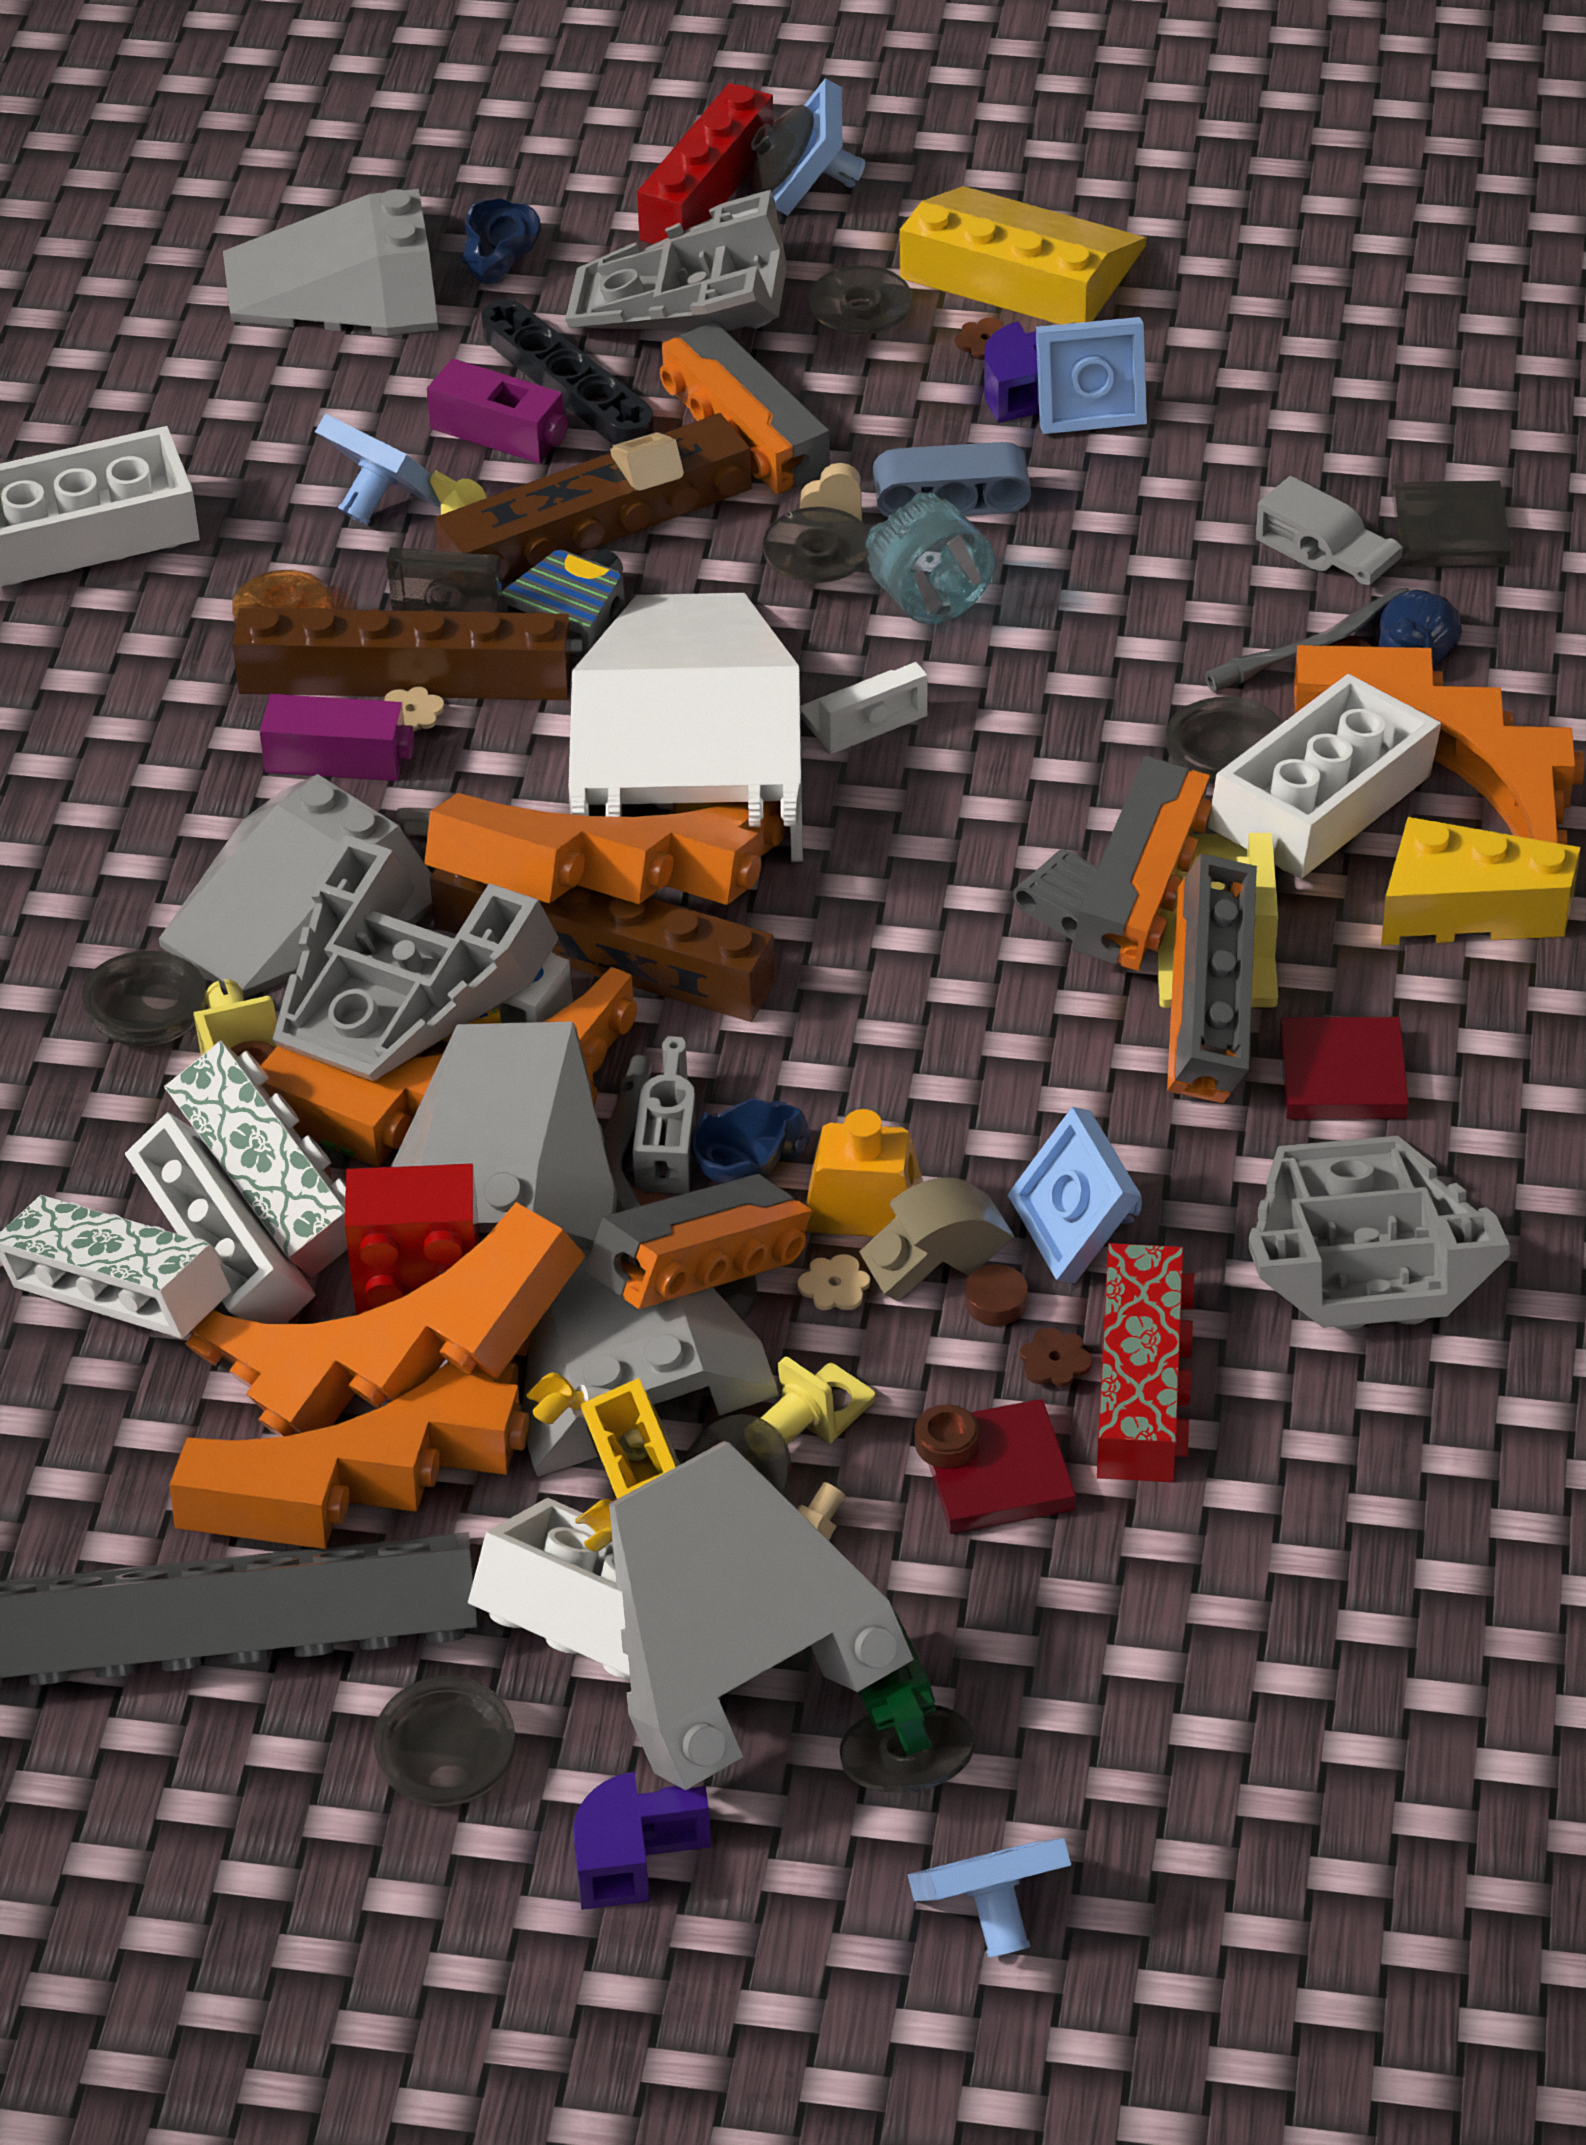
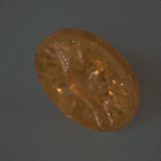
M293 569L273 570L255 576L240 586L232 600L233 620L235 623L237 622L239 608L333 609V595L327 584L311 573Z

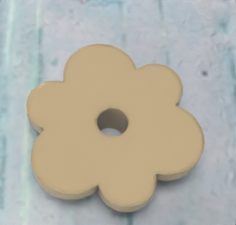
M414 687L409 691L393 690L385 696V701L402 702L404 724L412 725L414 732L422 728L429 729L435 726L436 716L444 711L443 699L437 695H428L427 690L423 687Z
M847 1254L837 1255L830 1261L826 1258L814 1259L810 1263V1271L802 1274L798 1279L799 1292L807 1298H813L815 1307L820 1310H829L833 1307L842 1310H853L861 1305L863 1301L862 1291L870 1286V1276L864 1271H859L858 1260Z

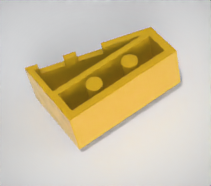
M1408 817L1386 893L1381 946L1399 945L1400 937L1422 935H1435L1436 943L1454 942L1455 934L1490 932L1491 940L1564 937L1574 898L1581 847Z

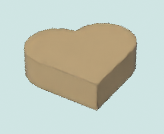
M845 463L831 464L823 470L820 480L806 484L800 496V511L804 518L816 524H862L861 477L855 467Z

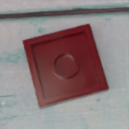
M1281 1017L1280 1042L1286 1119H1407L1409 1104L1400 1017Z
M1043 1398L971 1412L979 1425V1447L975 1456L966 1464L955 1468H938L928 1464L950 1534L1076 1509V1495Z

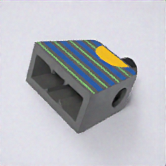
M607 549L598 550L590 560L565 550L554 551L500 593L501 613L543 612L569 614L572 662L578 664L625 609L624 582L621 575L623 571L622 562L615 553Z

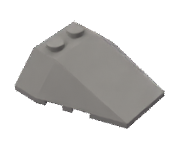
M393 189L384 193L368 194L223 251L230 316L233 322L294 327L295 319L324 322L325 330L339 332L342 330V324L371 326L372 335L382 336L439 330L430 254L419 189Z
M771 190L709 209L711 219L683 231L680 223L665 229L668 238L642 250H639L635 242L578 267L565 318L568 327L694 330L715 321L725 331H732L743 327L759 328L778 318L787 263L775 200Z
M317 774L282 790L241 821L161 934L159 944L161 948L212 982L219 981L220 987L226 991L224 979L236 981L242 988L243 998L246 999L287 982L290 974H296L302 949L298 945L302 928L309 927L315 905L311 898L315 880L345 834L394 851L415 888L396 919L415 925L433 911L430 888L432 873L399 825Z
M574 1022L457 1024L391 1167L473 1163L480 1233H490L517 1202L562 1228L581 1251L591 1250L602 1217L616 1213L618 1193L614 1177L610 1172L603 1144L605 1140L601 1125L597 1120L591 1096L593 1092Z
M1399 1136L1278 1146L1267 1179V1194L1265 1200H1261L1258 1207V1222L1256 1228H1252L1249 1235V1250L1259 1278L1322 1328L1335 1327L1343 1330L1358 1329L1370 1323L1396 1321L1402 1324H1417L1425 1321L1427 1318L1447 1317L1510 1256V1244L1496 1214L1487 1207L1480 1208L1478 1211L1466 1202L1465 1189L1457 1183L1449 1184L1447 1187L1437 1178V1167Z
M582 1250L586 1255L532 1330L528 1349L522 1412L529 1414V1431L526 1443L536 1475L540 1477L598 1457L586 1419L575 1416L571 1408H567L553 1424L543 1423L534 1416L533 1410L539 1402L527 1398V1394L544 1376L551 1372L562 1375L575 1390L580 1385L613 1390L640 1378L653 1405L709 1386L719 1416L780 1395L761 1340L713 1287L643 1309H637L627 1302L624 1296L620 1297L584 1271L591 1250Z

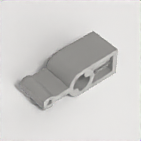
M1291 475L1258 502L1256 540L1311 569L1326 571L1334 565L1353 575L1359 583L1370 585L1402 558L1403 547L1392 538L1384 539L1365 529L1361 517L1349 505Z
M667 1036L662 1043L664 1075H658L648 1080L643 1085L640 1093L633 1144L635 1188L641 1189L644 1192L687 1194L690 1193L694 1157L691 1153L693 1131L696 1128L694 1087L689 1082L687 1075L686 1043L683 1037ZM663 1161L667 1162L666 1178H661Z

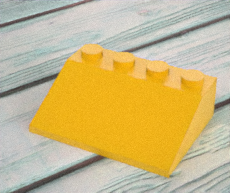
M962 186L921 201L900 228V279L1060 325L1073 322H1092L1146 247L1147 237Z

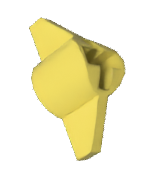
M437 470L430 477L429 482L441 502V514L487 498L483 488L471 479L463 478L456 482Z

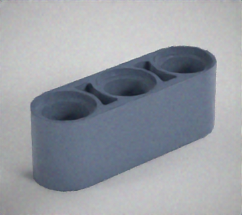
M1009 442L896 448L880 454L873 465L877 505L879 511L891 519L906 520L1010 513L1023 508L1031 497L1025 453L1018 445Z

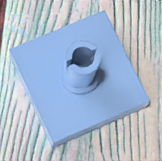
M826 78L771 146V192L775 200L776 210L787 216L822 172L844 183L845 186L852 188L855 185V180L858 181L865 168V159L859 156L856 157L842 149V87Z
M1140 317L1036 327L1040 428L1043 434L1147 424L1144 323Z
M325 413L315 433L362 468L342 504L340 503L337 509L354 520H359L362 524L368 525L371 515L389 484L392 486L396 485L441 508V502L429 482L432 475L407 454Z
M1072 1107L1007 1194L1055 1279L1069 1283L1077 1282L1120 1223L1130 1224L1135 1221L1133 1216L1129 1214L1138 1216L1142 1206L1140 1191L1135 1186L1091 1110Z
M1065 1838L1039 1840L907 1875L914 1901L939 1900L966 1893L967 1897L974 1896L987 1946V1957H994L1031 1947L1026 1937L1014 1886L1020 1884L1019 1879L1071 1865Z

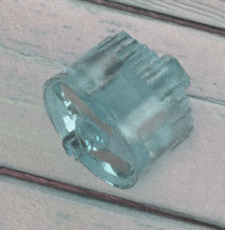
M934 493L916 494L904 507L898 508L896 513L891 514L887 521L873 526L865 543L866 548L869 550L870 557L868 563L870 564L869 571L872 573V577L911 619L922 624L943 623L964 613L984 593L994 572L995 554L991 543L953 503H949L946 499L941 500Z

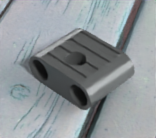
M1065 849L1059 850L1014 889V900L1023 912L1074 941L1079 913L1098 867Z

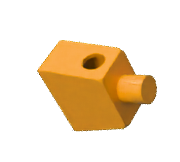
M859 1109L849 1113L844 1123H828L822 1126L806 1206L813 1211L805 1232L875 1237L897 1217L889 1202L905 1190L923 1182L911 1133L902 1127L882 1126L879 1115L868 1109Z

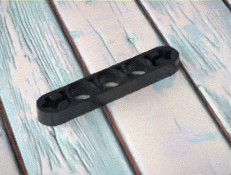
M498 300L484 307L481 315L483 339L486 343L538 385L562 392L563 405L611 444L616 445L654 433L653 409L649 404L524 305L512 300ZM532 346L547 347V349L531 352L524 350ZM562 371L578 372L576 375L566 377L555 375ZM593 396H606L610 398L602 402L587 400Z

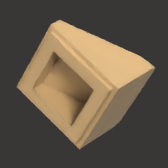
M656 432L613 445V448H610L612 458L635 490L641 491L680 479L683 476L684 471L676 439Z

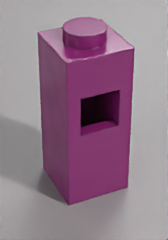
M454 358L449 361L427 387L430 429L539 464L553 447L559 446L565 438L568 420L564 416L562 392Z
M270 694L260 728L265 773L307 776L318 774L323 777L398 781L402 760L411 759L414 745L413 726L404 724L402 702Z

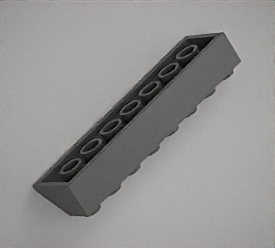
M469 1532L329 1546L326 1549L310 1548L0 1581V1687L3 1686V1677L29 1675V1684L44 1685L69 1680V1670L95 1668V1674L98 1678L125 1676L136 1672L135 1663L161 1661L162 1670L165 1671L185 1670L201 1666V1656L220 1654L228 1655V1663H251L267 1659V1649L286 1647L294 1648V1656H317L333 1652V1642L359 1640L360 1649H383L399 1645V1635L425 1633L426 1642L431 1643L460 1640L465 1638V1628L477 1627L476 1607L468 1603L474 1580Z

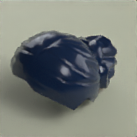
M502 198L486 199L473 203L465 220V231L468 239L465 242V252L461 256L462 262L467 264L469 271L478 281L485 284L500 282L502 276L509 272L514 262L523 258L524 254H527L537 241L541 231L540 218L537 212L526 203H513Z
M1417 589L1400 593L1390 600L1381 614L1378 631L1379 647L1432 648V667H1435L1461 639L1462 626L1458 610L1445 597L1438 594H1431L1428 591Z
M751 1098L729 1108L721 1114L713 1115L705 1112L693 1131L691 1153L705 1176L718 1185L755 1174H760L767 1178L779 1160L782 1162L791 1161L803 1153L810 1140V1129L808 1128L805 1115L799 1108L787 1102L773 1101L768 1103Z

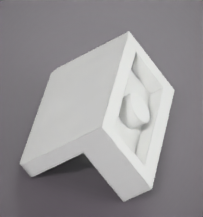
M917 662L897 670L887 671L801 705V719L830 754L836 753L926 717L927 674Z

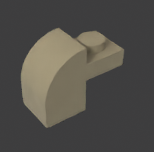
M937 1178L919 1183L892 1199L889 1205L897 1217L867 1243L859 1253L884 1295L899 1302L942 1261L970 1276L1015 1236L989 1194L961 1179Z

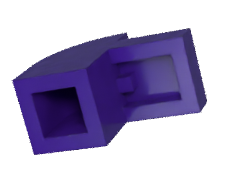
M1019 321L997 330L988 339L985 346L984 397L998 423L1039 414L1036 331L1025 333Z
M630 1772L610 1778L594 1788L579 1806L573 1826L581 1910L648 1902L650 1900L646 1855L710 1848V1820L706 1786L692 1787L687 1790L678 1786L660 1789L657 1792L637 1794L635 1772Z

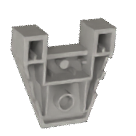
M345 834L315 880L311 895L315 905L309 927L302 928L298 943L302 953L297 972L289 976L272 1040L278 1047L375 1081L452 1034L457 1024L470 1023L529 987L559 937L538 899L491 883L484 890L455 939L396 919L415 888L394 851Z
M723 1441L609 1503L617 1590L622 1591L625 1629H621L623 1653L628 1655L631 1692H626L628 1714L654 1774L682 1789L687 1790L743 1758L718 1697L811 1645L825 1678L857 1692L914 1660L889 1600L729 1442Z

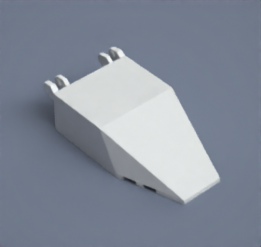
M745 593L636 595L572 670L569 757L570 814L589 816V805H606V816L622 817V804L748 802L749 827H761V820L764 818L763 801H781V818L784 820V826H790L791 862H803L799 665Z

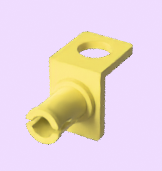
M224 979L228 992L227 995H223L219 981L214 982L208 988L205 1000L209 1009L193 1012L201 1056L219 1041H222L229 1049L247 1041H261L272 1045L274 1048L277 1047L272 1040L277 1024L272 997L263 996L244 1001L241 986L236 981Z
M785 1356L778 1362L781 1399L756 1423L751 1424L746 1429L748 1432L747 1438L751 1445L768 1459L777 1458L781 1451L805 1428L831 1444L874 1403L875 1392L833 1363L826 1364L814 1375ZM831 1387L842 1388L851 1395V1401L847 1407L834 1412Z

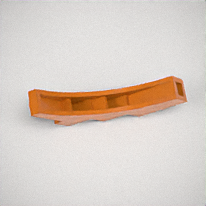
M1297 645L1294 680L1295 713L1345 675L1350 674L1441 722L1434 761L1457 773L1486 797L1508 824L1514 836L1567 845V830L1557 829L1556 824L1563 823L1564 808H1570L1573 785H1582L1584 778V752L1574 751L1572 727L1513 726V712L1503 710L1501 687L1443 686V672L1433 671L1432 648Z
M456 793L430 811L424 864L485 884L491 883L549 904L569 889L578 885L636 904L642 903L660 888L662 889L667 886L728 905L747 889H751L755 885L760 874L761 856L781 843L787 826H784V820L781 818V801H763L764 818L761 820V827H749L748 802H728L713 808L679 814L612 817L544 812L499 804Z
M613 967L583 996L550 1019L543 1021L574 1022L593 1092L591 1096L594 1107L598 1091L594 1086L593 1073L601 1067L608 1048L619 1034L624 1035L630 1030L637 1015V1003L633 1001L632 975ZM277 1046L261 1065L269 1077L262 1086L270 1097L275 1093L280 1094L297 1114L300 1121L293 1126V1129L298 1135L303 1137L309 1135L315 1142L322 1144L321 1139L336 1144L337 1149L335 1150L341 1152L339 1146L354 1151L355 1156L351 1157L379 1167L394 1148H400L443 1054L411 1058L375 1081H371Z
M516 1202L482 1242L445 1273L403 1298L359 1315L314 1324H264L226 1316L212 1310L189 1332L191 1336L185 1344L193 1352L214 1366L217 1365L221 1358L233 1364L229 1372L249 1387L246 1395L264 1411L258 1419L259 1422L279 1437L290 1436L332 1426L355 1393L368 1403L380 1408L385 1400L390 1403L424 1383L440 1368L445 1359L465 1373L470 1374L476 1366L498 1379L586 1255L562 1228Z
M532 1332L498 1379L476 1366L470 1374L465 1373L448 1361L424 1383L387 1405L338 1425L290 1436L248 1440L187 1437L169 1484L175 1529L326 1549L334 1524L342 1525L344 1523L349 1503L417 1512L425 1486H435L439 1466L507 1475L514 1450L523 1451L528 1437L529 1414L527 1412H520L517 1385L518 1365L515 1362L517 1355H527Z

